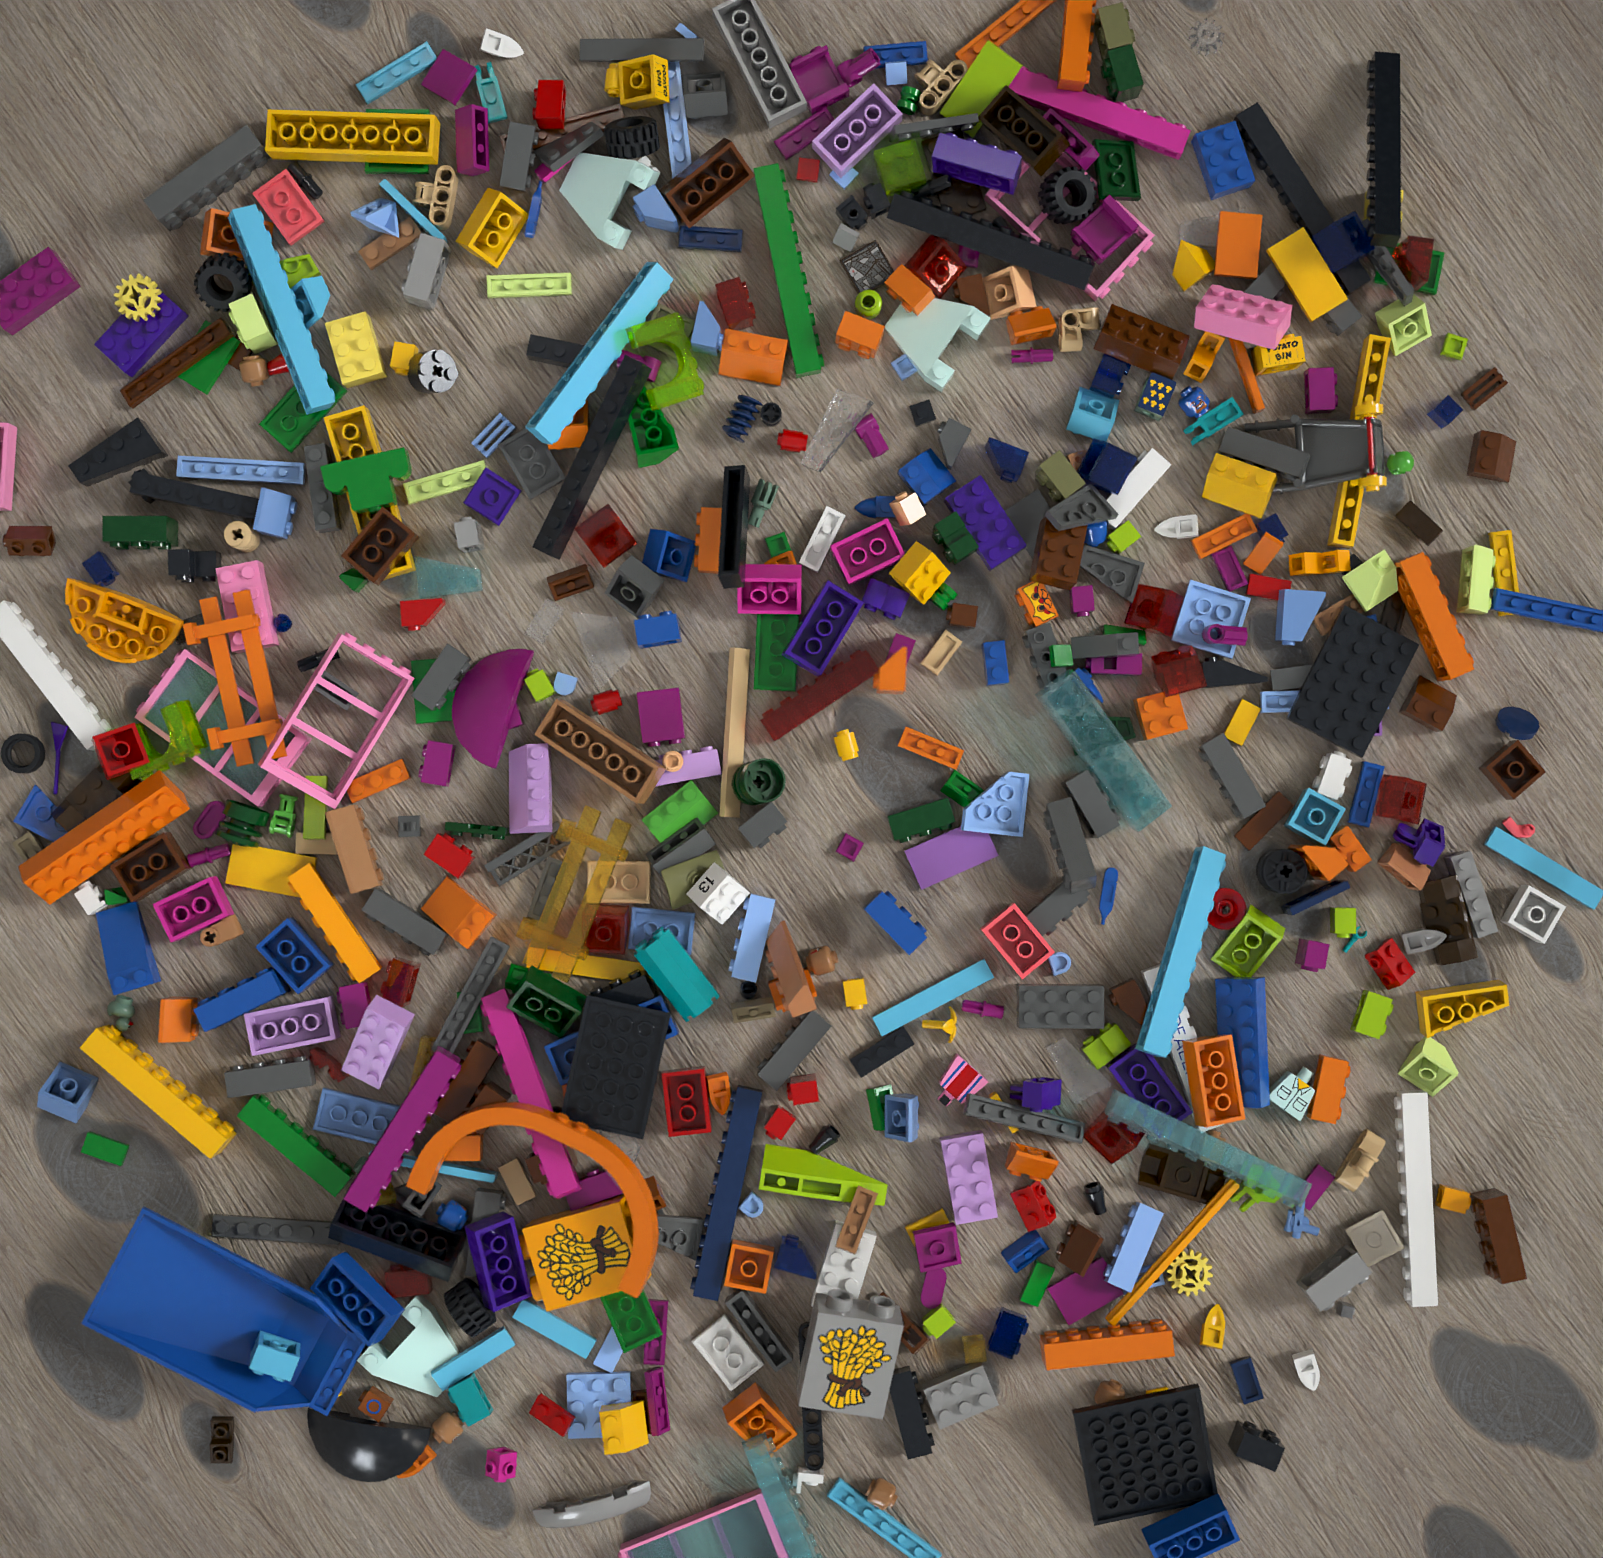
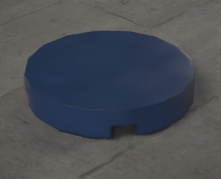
M1504 707L1499 711L1495 719L1496 725L1501 732L1505 733L1506 731L1510 734L1509 737L1518 740L1532 739L1540 727L1539 721L1533 714L1518 707Z

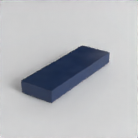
M680 225L678 247L741 252L743 230L696 226L688 228Z

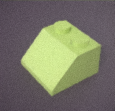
M1413 294L1412 302L1406 306L1398 299L1375 312L1378 329L1383 337L1391 338L1389 348L1395 356L1432 336L1426 305L1415 294Z

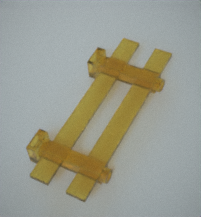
M585 805L577 827V822L571 819H562L555 838L560 841L570 842V845L539 922L530 917H523L516 937L522 940L532 938L522 962L528 966L533 965L539 969L548 946L561 951L552 976L566 983L570 980L577 960L581 959L584 961L588 956L589 949L583 946L617 860L624 862L629 853L626 848H623L631 824L615 818L607 840L593 835L601 811ZM588 847L600 852L601 855L569 935L565 938L554 933V930Z

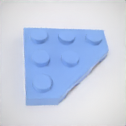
M1006 772L963 809L961 830L1023 837L1029 774Z

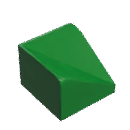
M354 568L347 570L339 576L356 593H359L369 582Z
M122 887L104 889L106 905L131 902Z

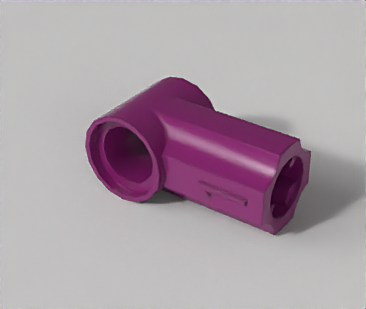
M869 48L856 58L841 63L837 70L843 82H846L848 88L860 83L864 75L881 64L877 53L872 48Z
M622 349V354L618 358L616 367H620L624 356L627 355L650 367L652 370L647 381L655 382L662 362L650 356L644 355L642 357Z
M872 413L852 423L860 439H863L873 459L889 450Z
M1220 624L1209 625L1202 632V638L1208 644L1245 646L1248 637L1247 627L1223 626ZM1212 628L1218 632L1216 640L1210 636Z

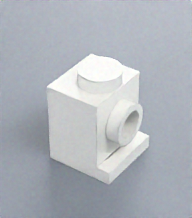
M90 881L78 887L79 891L74 894L87 915H94L108 906L104 899L105 894L99 886L91 884Z

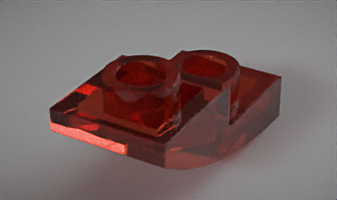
M319 1047L309 1050L311 1054L309 1057L312 1063L320 1069L328 1065V1073L333 1080L336 1079L339 1083L349 1077L348 1073L341 1070L343 1066L328 1052Z

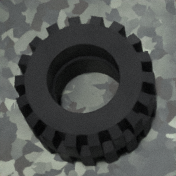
M646 116L625 117L614 120L604 127L607 152L610 157L620 159L640 158L650 155L660 148L657 122L653 118Z
M1074 166L1071 168L1065 167L1046 176L1044 182L1039 187L1042 191L1038 192V197H1041L1039 205H1042L1044 208L1042 209L1043 214L1047 213L1049 220L1054 219V223H1061L1062 225L1087 217L1088 213L1094 209L1092 205L1096 204L1097 201L1094 198L1097 195V190L1093 188L1096 185L1094 181H1090L1091 176L1089 174L1085 175V170H1078V167ZM1064 186L1072 194L1071 206L1063 198Z
M220 253L214 256L211 255L195 274L194 286H197L195 289L196 294L201 295L199 299L201 302L205 301L207 303L205 306L208 308L210 306L214 307V311L222 309V312H228L230 309L229 303L250 294L253 286L251 283L252 277L248 275V268L244 267L245 262L243 260L239 262L237 256L229 257V253H224L222 256ZM221 274L229 278L234 290L226 291L221 289L215 283L214 275Z
M463 1279L444 1293V1300L449 1313L457 1325L469 1336L476 1337L496 1322L495 1312L483 1305L479 1286L471 1279Z

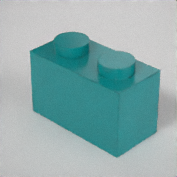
M474 1372L448 1388L450 1401L453 1404L456 1403L459 1409V1418L463 1423L466 1422L468 1427L491 1415L493 1408Z

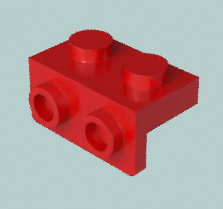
M1393 938L1386 939L1375 950L1365 954L1369 965L1387 990L1401 986L1416 973Z
M1035 1180L1030 1185L1013 1190L1010 1193L1028 1232L1050 1225L1057 1217L1055 1208L1050 1203L1046 1195V1189L1041 1185L1040 1181Z

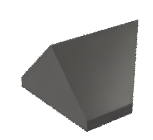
M435 1181L433 1188L425 1195L406 1187V1184L390 1191L402 1207L421 1218L442 1185Z

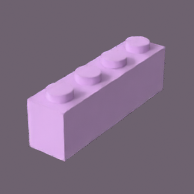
M713 746L700 748L701 752L692 753V750L679 752L683 757L682 768L676 772L665 770L655 787L722 775L718 749L713 750ZM660 755L659 760L655 761L663 765L662 758L664 755Z

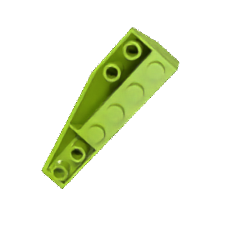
M765 1144L759 1190L852 1203L857 1187L861 1186L878 1193L874 1205L885 1206L888 1184L808 1150Z

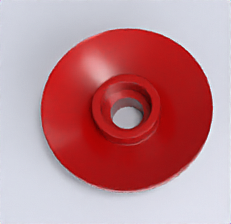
M1218 889L1214 894V906L1208 915L1207 921L1213 927L1221 930L1236 927L1246 914L1244 898L1233 889ZM1225 907L1230 908V911L1227 914L1223 913V909Z

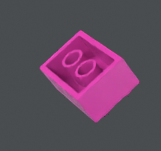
M888 518L830 545V550L848 586L898 563L905 555Z
M746 564L745 587L737 588L738 614H801L802 565Z
M217 876L202 880L153 904L170 943L182 940L235 914Z

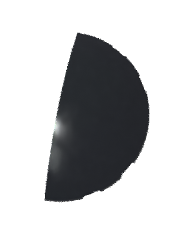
M308 1407L307 1413L309 1433L322 1459L341 1475L362 1482L385 1481L408 1470L419 1455L424 1452L432 1429L390 1421L389 1423L351 1417L349 1413L332 1410L326 1416Z

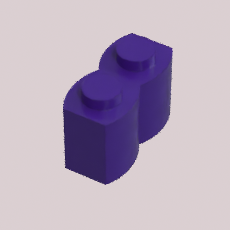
M871 578L862 602L865 604V609L876 612V609L884 612V617L895 620L896 617L901 618L910 594Z

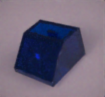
M1356 211L1336 220L1312 236L1332 274L1364 258L1375 249L1374 246H1370V237H1367V232Z
M1093 439L1077 469V473L1087 486L1092 483L1097 490L1118 495L1137 457L1109 442Z

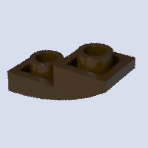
M1411 500L1395 515L1400 522L1427 546L1443 532Z
M212 1416L210 1420L212 1439L209 1444L210 1463L232 1464L234 1416Z

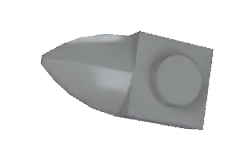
M1423 928L1402 932L1401 934L1407 955L1435 948L1447 937L1446 934L1440 931L1424 930Z

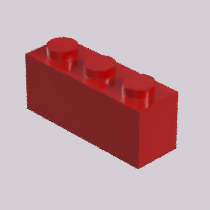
M815 1073L790 1077V1083H787L786 1089L788 1101L793 1100V1106L819 1102Z

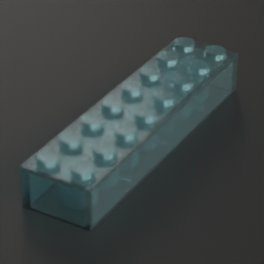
M1068 669L1035 694L1087 768L1095 774L1100 786L1132 829L1138 832L1172 807L1074 670Z

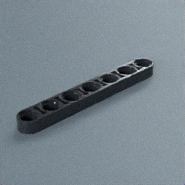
M809 1322L801 1324L798 1330L800 1364L806 1338L802 1335V1330L805 1327H809ZM802 1407L805 1465L809 1470L817 1471L822 1468L824 1463L822 1413L818 1409ZM809 1412H815L818 1415V1420L810 1423L807 1421L806 1415ZM809 1434H817L819 1441L816 1444L809 1443L807 1441ZM815 1454L820 1457L819 1464L811 1465L808 1462V1458L811 1455Z

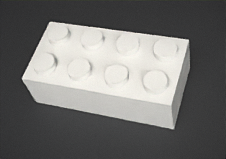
M835 1220L811 1299V1306L814 1304L816 1293L828 1294V1291L831 1289L848 1291L853 1295V1299H858L877 1237L875 1231L864 1230L854 1255L835 1247L844 1224L842 1221Z

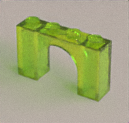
M678 312L626 328L632 349L659 342L668 345L675 352L678 360L677 373L670 382L645 390L652 411L704 394V383L698 376L696 370L698 369L697 361L692 357L690 351L691 343L689 338L685 336L683 329L685 327L684 321Z
M189 700L177 701L160 709L170 735V744L164 755L158 753L153 748L143 723L135 724L150 763L131 771L132 780L142 778V781H144L158 770L162 773L170 770V765H180L186 762V757L193 758L202 754L201 750L208 747Z

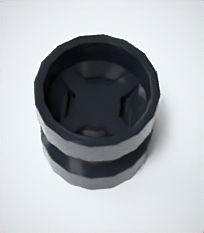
M769 402L761 408V420L766 426L773 427L780 423L782 412L779 405Z

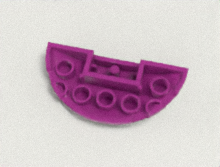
M509 649L485 657L465 674L455 692L452 703V720L456 736L461 745L466 748L474 759L488 767L497 768L509 731L508 724L519 690L522 691L524 679H526L533 658V650Z

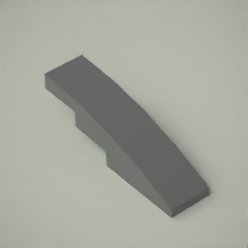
M1313 665L1270 670L1273 691L1301 688Z

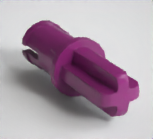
M1030 347V350H1011V356L1020 355V357L1011 358L1012 363L1030 362L1033 364V362L1053 361V349H1033Z
M227 843L212 848L205 847L203 851L188 854L187 859L191 867L206 862L213 863V860L231 855V848Z
M984 1000L983 1002L962 1001L961 1010L964 1012L980 1014V1017L1003 1018L1004 1006L986 1003Z

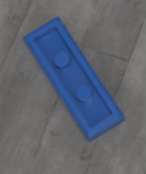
M926 41L863 46V52L872 48L877 53L881 65L875 69L885 68V62L906 61V65L911 66L927 64L926 62L928 61Z
M1362 761L1347 823L1370 827L1385 766Z

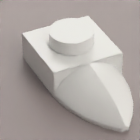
M487 28L484 30L480 51L506 58L518 57L524 54L522 48L512 38Z
M1197 515L1169 518L1161 522L1155 528V531L1160 535L1177 539L1199 537Z
M1310 1349L1293 1354L1292 1358L1301 1382L1307 1388L1315 1391L1319 1384L1320 1372L1313 1350Z

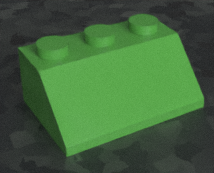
M690 780L645 816L642 821L661 843L695 818H698L704 825L716 816L718 812L693 780Z

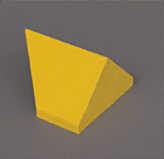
M1181 240L1172 276L1184 292L1212 273L1215 261L1207 250Z

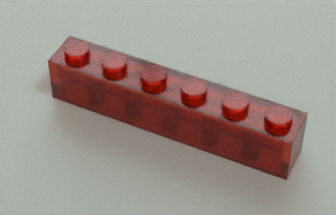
M860 649L850 655L851 660L845 664L841 661L833 666L832 669L834 671L829 675L823 673L814 679L816 681L811 687L808 685L803 686L797 691L799 695L793 699L789 696L779 703L781 707L775 711L771 708L763 713V719L760 721L774 742L873 677L879 668L867 650L863 652Z

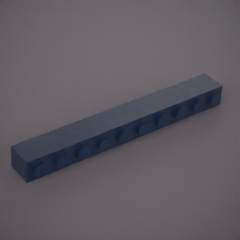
M738 1085L737 1090H732L730 1102H734L732 1111L728 1110L726 1123H730L728 1131L723 1132L721 1143L725 1144L724 1152L719 1151L717 1164L721 1165L719 1173L715 1172L712 1185H716L715 1194L710 1193L708 1206H712L710 1214H706L704 1227L708 1228L706 1235H701L699 1247L703 1248L702 1256L697 1255L695 1268L699 1270L697 1277H692L690 1289L694 1290L693 1296L714 1301H718L761 1102L763 1092L761 1089Z

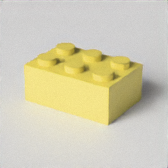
M366 311L325 323L342 384L347 389L387 377L371 318Z

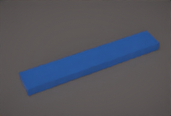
M1495 588L1493 591L1490 610L1603 633V610Z

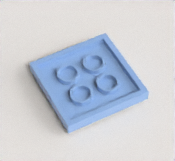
M1189 580L1170 641L1232 659L1236 645L1208 644L1203 640L1202 632L1205 627L1213 624L1242 627L1251 598ZM1213 628L1210 631L1211 638L1216 640L1218 637V632Z
M631 1371L567 1373V1411L575 1416L568 1431V1439L602 1438L599 1416L600 1408L603 1405L631 1402Z

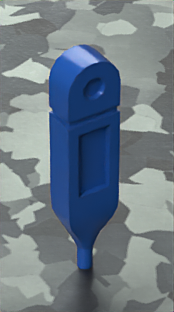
M539 181L531 201L525 230V237L534 238L542 203V181Z
M1113 867L1107 868L1103 877L1104 881L1099 901L1102 925H1105V919L1112 911L1118 871Z

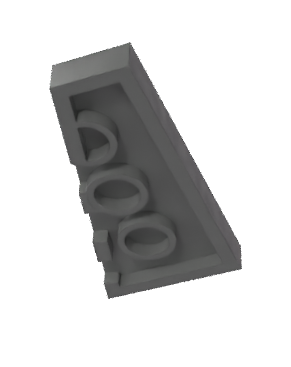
M978 113L894 125L889 133V141L891 143L916 137H928L937 133H952L953 130L958 129L969 131L974 129L973 126H976L979 122Z
M1367 218L1360 222L1357 245L1401 303L1406 306L1412 302L1414 288L1406 280L1386 247L1370 246V237H1367V226L1370 221Z

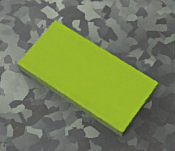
M988 40L940 111V114L946 118L978 113L979 116L1006 85L1010 86L1023 65ZM979 120L976 126H973L974 129L964 132L974 138L983 124Z

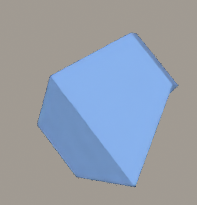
M379 198L351 212L352 217L368 228L399 238L396 202Z

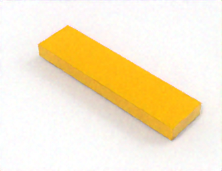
M1512 531L1488 533L1490 549H1493V555L1496 558L1493 568L1495 588L1519 593ZM1498 611V616L1514 615Z

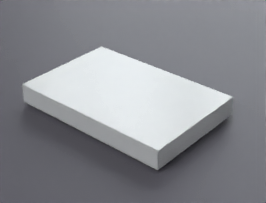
M723 1314L691 1341L730 1391L764 1365V1362L726 1314Z

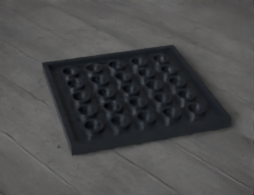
M1198 1383L1072 1409L1094 1526L1192 1506L1218 1494L1201 1391Z

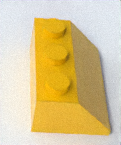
M487 188L455 242L471 254L498 269L526 223L529 214L502 192Z
M1216 453L1207 474L1202 498L1262 519L1277 483V475L1265 469Z

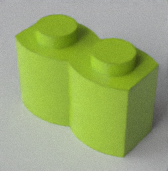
M1106 1023L1104 1029H1099L1100 1033L1097 1036L1091 1035L1082 1042L1084 1044L1081 1047L1082 1051L1096 1069L1106 1065L1131 1045V1042L1116 1023Z

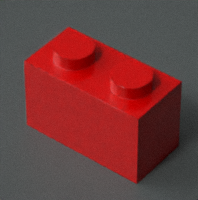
M538 80V88L534 89V100L537 102L536 107H533L532 115L539 129H564L567 93L564 80Z
M445 832L444 835L438 833L423 855L455 877L462 878L475 859V856L472 855L473 851L463 844L460 847L454 843L456 839Z

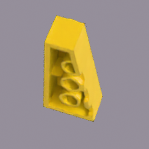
M1500 980L1415 992L1420 1033L1426 1038L1432 1037L1438 1032L1452 1029L1453 1026L1472 1021L1473 1018L1478 1016H1484L1509 1006L1507 984Z

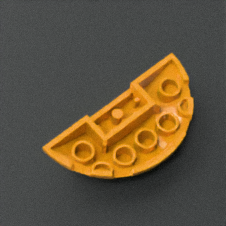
M67 578L65 604L70 609L72 617L69 620L75 632L80 634L87 642L86 646L108 660L120 663H136L137 661L152 659L163 653L175 641L182 629L183 620L153 604L109 588Z

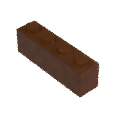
M481 1038L476 1042L472 1041L466 1050L469 1053L465 1060H460L461 1069L455 1079H449V1089L444 1097L441 1098L439 1096L436 1100L438 1101V1106L434 1114L448 1123L462 1115V1111L471 1102L475 1092L481 1086L499 1056L496 1048Z

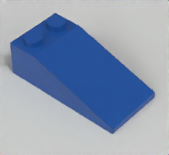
M130 902L96 913L107 975L113 995L161 982L138 902Z

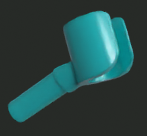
M1361 926L1356 927V934H1352L1350 941L1342 949L1345 953L1348 952L1358 939H1363L1367 936V931H1364L1361 936L1358 935L1357 931Z

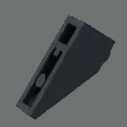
M1217 657L1204 658V662L1199 663L1201 689L1268 682V677L1224 660L1217 661Z

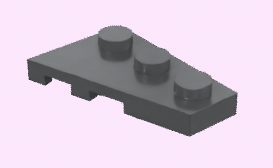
M1092 483L1052 507L1045 514L1058 531L1113 520L1119 515Z
M1084 544L1080 568L1132 604L1145 563Z
M657 1214L658 1244L696 1261L704 1219L701 1217Z

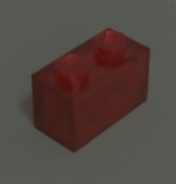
M401 1264L391 1265L390 1269L385 1272L386 1291L393 1298L427 1295L433 1290L432 1277L428 1274L409 1267H403Z

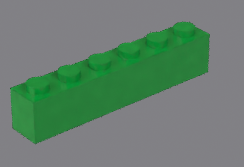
M262 1094L254 1095L237 1117L331 1195L336 1197L355 1175L352 1172V1167L345 1162L341 1163L335 1158L336 1154L330 1149L326 1148L325 1150L320 1146V1141L313 1135L308 1136L303 1132L304 1128L295 1121L292 1123L286 1118L287 1114L282 1109H275L266 1096Z

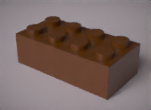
M723 138L659 189V192L684 226L691 228L755 175L732 141Z
M1111 304L1093 349L1172 380L1181 364L1190 336Z
M1496 1188L1470 1193V1209L1472 1213H1475L1476 1221H1474V1227L1480 1235L1479 1248L1485 1256L1486 1262L1483 1265L1486 1274L1502 1285L1527 1279L1508 1195Z

